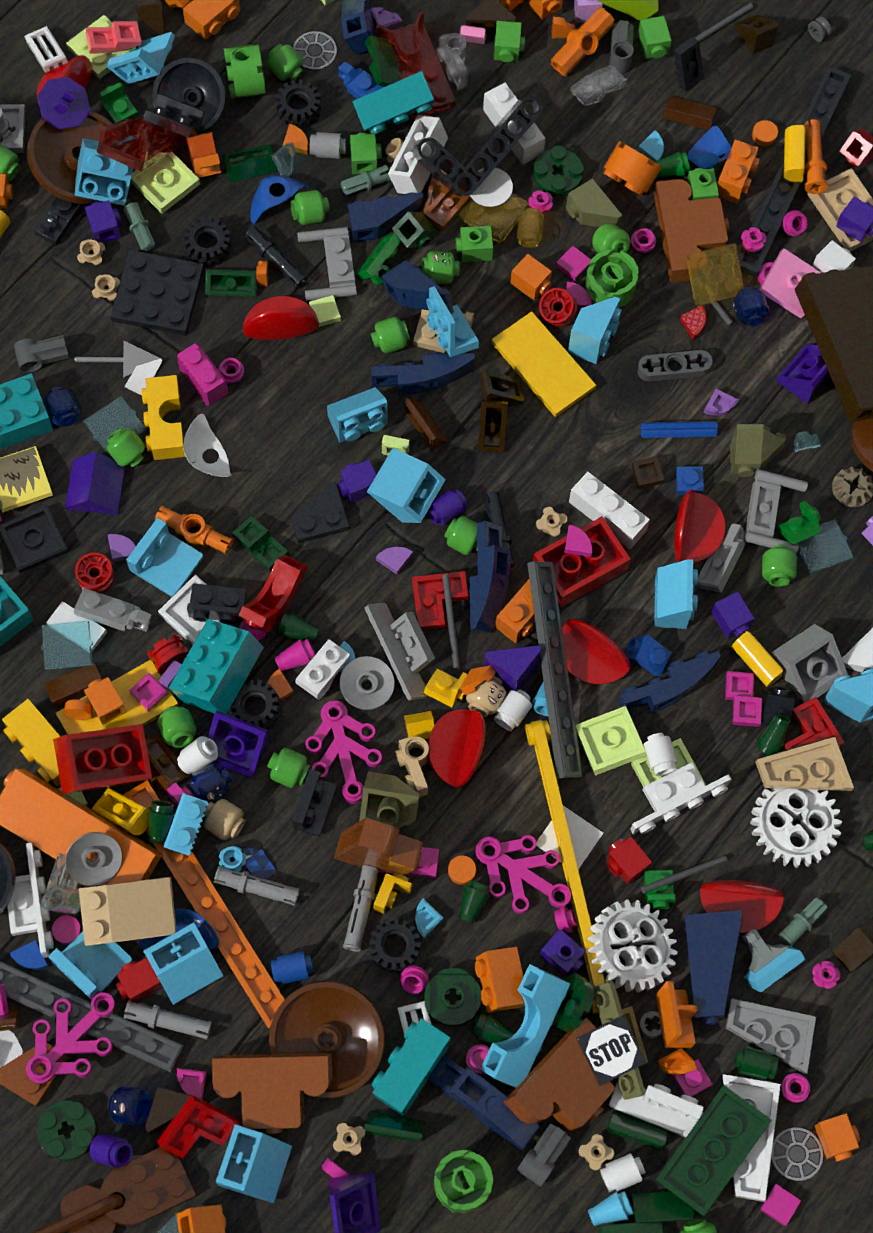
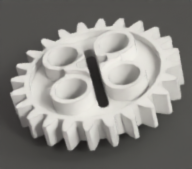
M771 788L772 792L764 789L762 795L765 799L757 798L755 803L759 807H754L751 811L757 817L750 821L751 825L758 826V828L753 830L752 835L761 837L756 845L761 846L765 844L767 846L763 854L766 855L772 851L774 853L773 861L775 862L781 857L783 858V866H786L790 860H793L795 868H798L801 860H803L806 867H809L811 858L819 863L822 859L821 854L828 856L830 854L828 847L834 848L837 844L833 838H838L841 834L835 828L842 824L841 820L834 819L840 813V810L831 809L835 799L828 801L825 799L828 791H823L820 794L817 792L818 790ZM789 799L799 800L802 808H793L789 804ZM781 805L783 807V810L779 809L777 806ZM778 817L781 819L783 826H773L770 818ZM817 818L820 820L822 827L814 828L811 826L809 819ZM796 819L800 820L801 823L796 826L791 824ZM809 835L813 836L814 840H811L809 838ZM790 837H799L803 842V846H794L790 841Z
M625 900L621 905L619 902H615L611 905V908L608 906L602 910V914L595 917L597 923L590 927V930L595 934L588 937V941L595 943V946L588 949V952L596 953L597 955L591 962L600 963L601 965L597 971L598 974L606 971L608 974L606 982L615 979V988L618 989L625 984L626 992L633 990L635 987L637 993L645 990V988L650 990L655 985L664 982L663 978L671 974L668 968L675 965V962L670 957L677 954V951L670 948L677 941L668 937L673 932V929L664 928L667 919L659 921L657 919L659 910L651 914L649 912L650 904L640 908L639 900L630 904L629 900ZM640 926L645 930L646 936L641 933ZM614 928L620 932L621 938L616 936ZM648 942L654 943V945H643L639 948H636L637 945H642ZM627 943H629V945H630V946H628V947H623V948H620V949H615V950L611 949V946H612V947H622V946L626 945ZM645 954L650 957L651 964L646 961ZM619 956L623 957L626 966L622 965Z

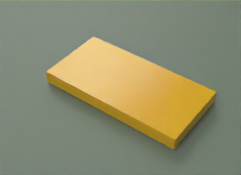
M533 312L521 318L491 341V344L555 418L596 389V384Z
M149 660L111 682L121 698L127 713L104 725L101 724L94 709H92L91 718L88 720L71 719L64 715V709L56 712V715L66 733L75 734L137 724L145 726L159 718L166 708L171 706L178 707L179 705L171 691L164 685L162 686L168 691V695L149 712L130 694L129 690L148 673L158 682L160 681L161 675L157 672L154 663ZM86 696L80 699L90 704Z

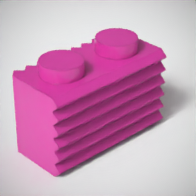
M198 343L191 345L178 354L177 359L180 371L188 379V382L191 383V386L194 387V390H197V394L200 395L206 406L212 405L229 393L226 385L227 381Z

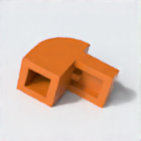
M204 133L190 138L186 137L195 175L200 178L221 173L218 153H216L212 133Z

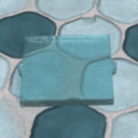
M119 397L83 420L84 424L93 434V440L98 441L107 454L109 453L106 451L108 444L106 439L121 427L124 429L130 428L137 435L146 430L137 418L136 411L131 410L122 397Z
M836 519L820 524L821 533L796 543L799 545V557L803 558L810 574L853 559V555L846 543L847 537L843 536Z
M89 621L42 625L43 645L41 649L44 650L45 670L92 666L91 646L93 641L90 639Z

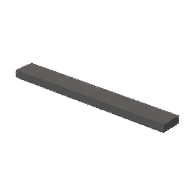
M533 561L527 563L538 645H540V659L557 779L582 777L553 563Z
M0 961V984L5 985L7 998L55 1020V1002L59 999H67L72 1006V1012L68 1016V1026L72 1028L92 1009L90 1002ZM61 1004L58 1007V1012H66L68 1005ZM98 1007L100 1011H106L105 1009ZM114 1013L109 1017L100 1018L85 1033L96 1039L101 1037L108 1038L113 1047L172 1073L184 1048L183 1045Z

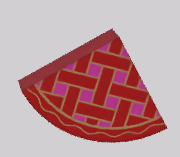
M703 305L680 316V322L693 340L701 334L705 326L706 312Z

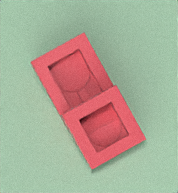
M113 21L111 27H87L85 32L89 54L116 52L141 45L137 21Z

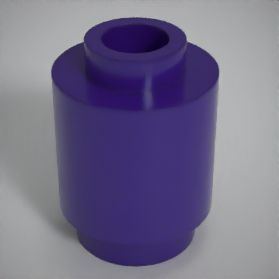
M449 490L432 502L427 514L434 524L438 523L444 526L452 521L453 518L464 513V509L468 504L459 490Z
M102 1133L93 1139L90 1145V1156L94 1162L120 1168L126 1166L131 1161L133 1149L127 1140Z

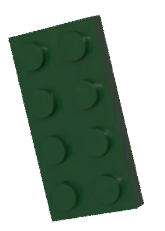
M723 1085L659 1174L656 1182L701 1216L705 1217L772 1120Z

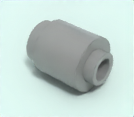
M317 132V135L311 134L310 155H316L317 158L340 159L341 154L346 153V139H342L341 133Z

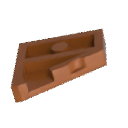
M432 174L423 214L431 224L444 231L472 198L470 195H454ZM458 182L460 190L466 191L468 187Z
M47 1043L48 1053L53 1048V1046ZM35 1047L0 1068V1085L38 1107L58 1074L43 1084L34 1083L28 1078L26 1065L35 1056ZM64 1054L57 1062H67L69 1056ZM39 1065L36 1068L37 1074H43L46 1071V1066Z

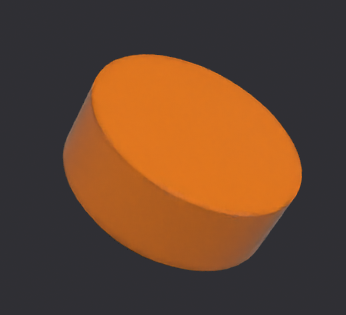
M767 120L756 123L752 132L754 142L760 146L772 145L778 135L777 126Z
M69 700L65 703L64 715L75 720H88L91 718L93 707L83 700Z
M457 856L451 860L448 866V875L454 883L466 885L469 880L474 879L476 865L471 858Z

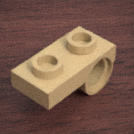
M408 737L399 740V750L395 751L400 766L405 765L408 775L405 776L407 785L418 792L419 797L428 795V786L420 768L428 761L429 746L427 742L421 737ZM413 748H420L424 753L420 757H413L409 754V751Z

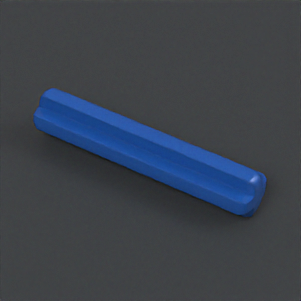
M715 421L644 422L641 424L640 431L643 438L715 437L718 433V424Z

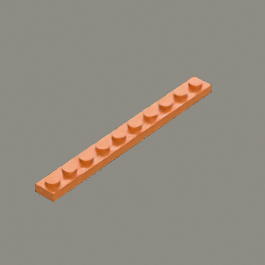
M148 781L123 794L125 797L144 806L147 810L148 807H151L152 801L159 800ZM148 826V828H147L145 831H146L147 835L149 836V826ZM153 843L156 849L163 853L162 859L195 912L202 916L216 932L219 938L218 949L265 1025L270 1030L273 1017L285 999L192 851L191 854L185 855L164 848V844Z

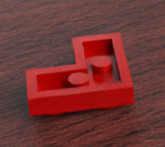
M465 571L412 577L416 617L421 630L445 628L442 604L445 602L442 575L449 574L452 601L468 600Z
M816 697L793 709L792 715L804 734L784 744V751L832 737L836 738L839 748L844 745V740Z
M191 1095L158 1139V1144L161 1148L184 1158L200 1135L223 1146L231 1136L234 1126L240 1123L237 1117Z

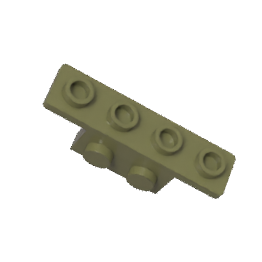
M614 982L594 986V1001L597 1005L602 1025L623 1015L647 1063V1056L632 1006L621 1009ZM638 1067L617 1077L624 1100L645 1095L646 1092Z

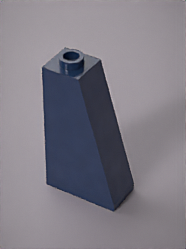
M742 910L685 915L693 1002L698 1010L695 1013L696 1021H702V1025L719 1024V1019H725L743 921Z

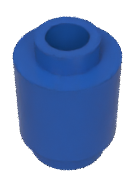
M304 951L277 956V959L271 960L275 983L282 982V984L306 980L309 979L308 973L314 972L311 956H305Z

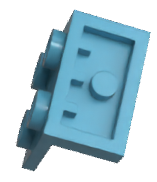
M169 32L141 41V45L138 46L137 50L110 58L107 67L127 84L158 76L164 68V62L168 53L172 49L175 35Z
M435 286L430 287L429 298L426 300L429 309L427 323L431 331L435 330L440 347L442 349L445 348L450 357L479 348V340L458 305L452 306L454 312L451 314Z
M157 518L126 560L132 573L173 597L201 562L203 554L168 532L167 524Z
M83 931L62 953L56 948L48 956L53 964L91 1000L96 994L102 993L111 984L125 964L132 961V958L116 942L85 946Z

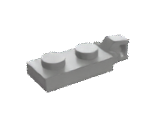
M732 524L718 549L707 558L697 580V586L700 589L722 593L744 549L747 532H745L741 525Z
M83 588L74 608V614L122 631L134 627L147 632L151 622V614L140 610L139 607Z

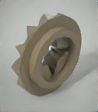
M851 466L845 470L841 469L834 477L832 483L833 494L839 502L846 506H863L873 496L871 475L866 474L863 468L855 469ZM857 479L858 488L852 494H849L850 485L848 483L852 484Z

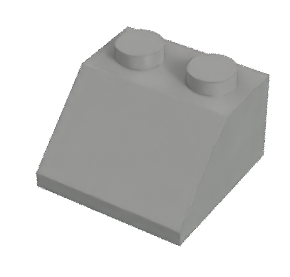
M816 624L810 626L772 652L774 660L783 669L782 677L802 703L814 697L818 698L831 688L837 678L848 675L833 634Z

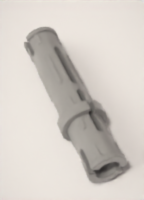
M367 865L362 866L358 888L353 893L355 900L343 948L346 950L361 951L372 901L376 897L374 890L380 871L378 868Z
M218 866L214 878L215 884L237 889L239 893H253L295 906L300 888L249 875L248 871H243L242 873L222 866Z
M130 1000L127 1003L126 1013L124 1014V1019L146 1023L150 1028L158 1026L204 1038L205 1040L208 1039L212 1025L211 1021L162 1010L158 1005L151 1007Z

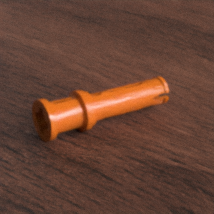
M810 120L811 127L809 121L805 123L807 162L804 168V172L807 174L805 190L811 194H820L828 189V182L825 180L827 165L822 158L821 122L819 120Z

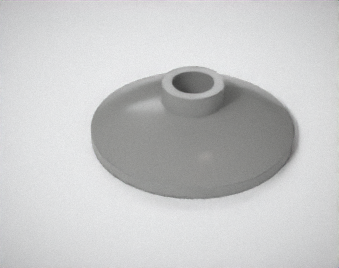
M370 656L356 658L349 662L342 671L340 677L342 695L349 704L359 709L372 710L381 707L389 700L393 693V673L387 664L378 658ZM365 681L370 682L372 685L368 690L363 689L361 686Z
M90 832L77 838L68 848L65 857L66 869L71 878L86 886H96L109 881L118 872L122 863V851L118 842L112 836L102 832ZM96 852L93 858H87L88 854Z

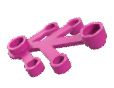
M329 701L321 709L322 724L314 736L309 737L305 742L306 750L310 754H318L322 750L323 740L330 730H333L335 739L320 762H316L312 766V770L323 767L325 772L321 775V780L325 779L328 776V769L337 755H339L345 784L342 788L343 798L350 804H357L362 801L364 786L356 780L349 752L365 760L370 767L379 766L382 762V755L379 750H369L345 736L343 726L358 733L361 740L365 742L374 739L375 728L369 723L362 724L348 716L347 708L343 703ZM331 710H337L339 712V715L337 717H331L329 715V712ZM364 729H370L372 731V734L370 736H364L362 734V731ZM315 741L319 746L316 749H311L309 744ZM375 754L379 759L376 762H371L368 759L369 756ZM355 786L358 788V792L350 794L348 789Z
M525 835L521 839L502 843L494 837H485L477 843L475 852L478 860L487 865L490 879L489 894L491 897L499 899L504 896L506 891L505 884L500 881L499 864L508 870L514 898L512 909L515 913L524 914L529 908V901L524 895L522 880L547 895L553 907L560 908L563 905L567 906L569 904L571 891L566 885L556 884L553 886L529 870L542 866L549 869L557 867L560 857L556 851L549 850L543 855L513 860L506 853L521 850L529 854L535 850L536 840L533 836ZM525 840H530L533 846L525 848L522 843ZM487 847H491L495 853L488 856L484 853V850ZM553 855L556 858V862L550 864L546 861V857ZM499 885L502 887V892L496 894L492 891V887ZM561 893L564 896V900L558 902L554 899V895ZM519 900L524 901L526 907L518 909L515 903Z
M96 994L91 1001L92 1009L69 1032L68 1016L72 1012V1006L67 999L57 1000L54 1004V1011L56 1013V1045L48 1053L47 1037L51 1033V1026L44 1019L37 1020L34 1023L35 1056L26 1065L27 1076L32 1082L43 1084L50 1081L57 1074H76L80 1078H85L91 1073V1064L84 1058H80L75 1062H57L64 1054L97 1053L99 1056L105 1057L111 1053L112 1044L108 1038L101 1037L93 1041H78L100 1018L109 1017L114 1012L115 1003L110 994ZM103 1002L109 1004V1008L106 1011L98 1009L99 1005ZM61 1004L68 1005V1009L64 1013L58 1012V1007ZM46 1025V1032L38 1033V1026ZM103 1042L109 1045L106 1051L98 1050L99 1044ZM80 1064H87L88 1068L85 1072L77 1071V1067ZM39 1065L46 1066V1071L43 1074L36 1073V1068Z

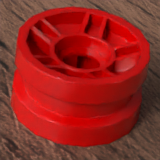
M552 288L542 295L539 302V310L541 316L547 322L557 327H564L576 319L578 303L567 290ZM562 303V310L557 312L554 307Z
M100 553L86 554L78 560L75 566V575L82 589L86 588L102 594L112 587L115 574L110 560L105 555ZM100 571L97 577H92L90 574L91 572L98 573Z
M171 635L172 639L170 640L163 638L153 645L155 648L153 651L151 649L148 650L147 655L152 662H155L154 666L159 674H164L173 661L182 664L189 653V649L183 646L184 642L180 635Z

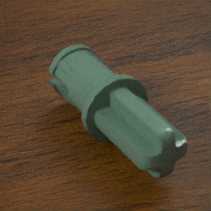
M383 165L368 172L365 170L361 171L360 175L343 180L341 182V189L345 195L363 189L371 190L372 186L391 180L388 173L384 174L389 169L386 165Z
M130 203L124 207V213L131 225L130 231L135 234L140 248L149 251L155 246V242L148 229L149 222L144 219L139 204Z
M815 898L800 914L796 913L794 915L795 919L778 934L779 938L786 945L792 947L806 931L812 930V925L827 911L826 904L821 899Z

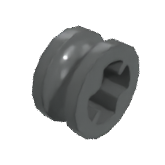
M819 16L815 21L808 24L809 33L817 42H821L832 33L831 26L824 17Z
M649 1011L640 1019L639 1030L644 1037L655 1039L662 1034L658 1012ZM655 1018L658 1021L656 1025L660 1026V1029H653L650 1032L646 1029L648 1024H644L645 1020L651 1021Z

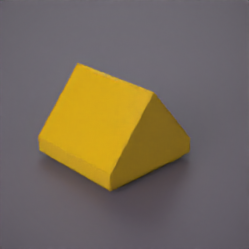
M431 711L404 716L409 738L421 737L424 740L429 739L434 727Z

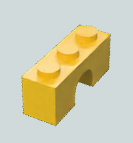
M177 375L145 378L146 388H141L143 404H148V412H143L145 428L150 427V435L146 436L147 451H152L154 460L186 457L184 454V435L181 422L167 423L162 420L167 412L181 410Z

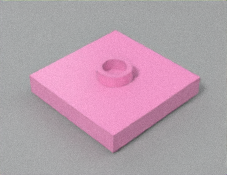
M782 249L759 292L797 317L802 318L805 314L794 289L805 274L821 272L786 249Z

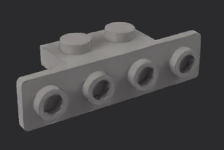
M386 603L368 604L365 607V611L407 699L426 698L428 695L424 694L425 684L419 671L432 662L435 657L414 613L405 612L394 621Z

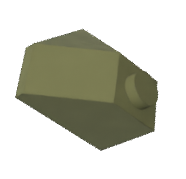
M737 424L730 443L731 474L739 475L740 477H751L755 475L757 469L762 470L782 451L786 435L780 432L776 433V435L770 433V427L764 424Z
M368 772L363 789L359 821L369 818L397 829L404 825L408 826L416 821L419 793L396 776Z

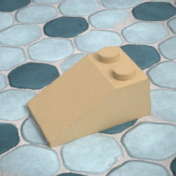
M171 877L79 888L85 946L167 936L177 932Z

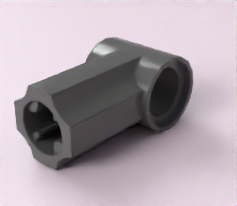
M620 20L612 26L609 66L613 72L618 74L628 72L632 63L634 25H631L628 21Z
M63 335L40 341L29 338L22 339L14 344L21 372H34L39 370L42 364L69 358Z
M550 1124L534 1149L529 1150L517 1171L541 1187L555 1167L554 1163L567 1146L570 1137L560 1128Z

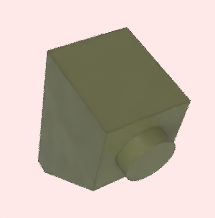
M593 179L568 193L567 212L572 218H576L581 225L600 227L611 223L620 227L622 214Z

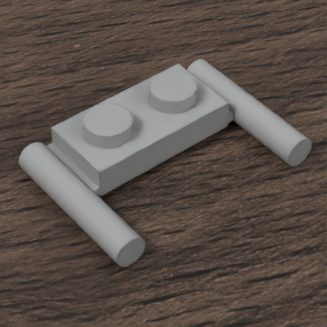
M348 227L297 232L298 243L324 240L330 288L306 290V301L332 295L334 298L357 295Z
M757 469L754 476L755 482L752 484L745 541L769 548L776 545H784L796 554L799 547L798 544L792 545L788 541L773 538L780 489L783 486L805 492L808 482Z

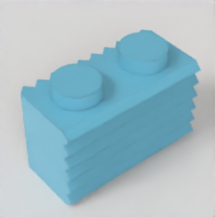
M184 793L182 794L164 848L185 855L191 854L192 844L195 843L194 839L197 838L196 833L199 832L198 828L201 827L200 823L203 822L202 817L205 816L203 812L207 811L205 808L208 806L207 801Z

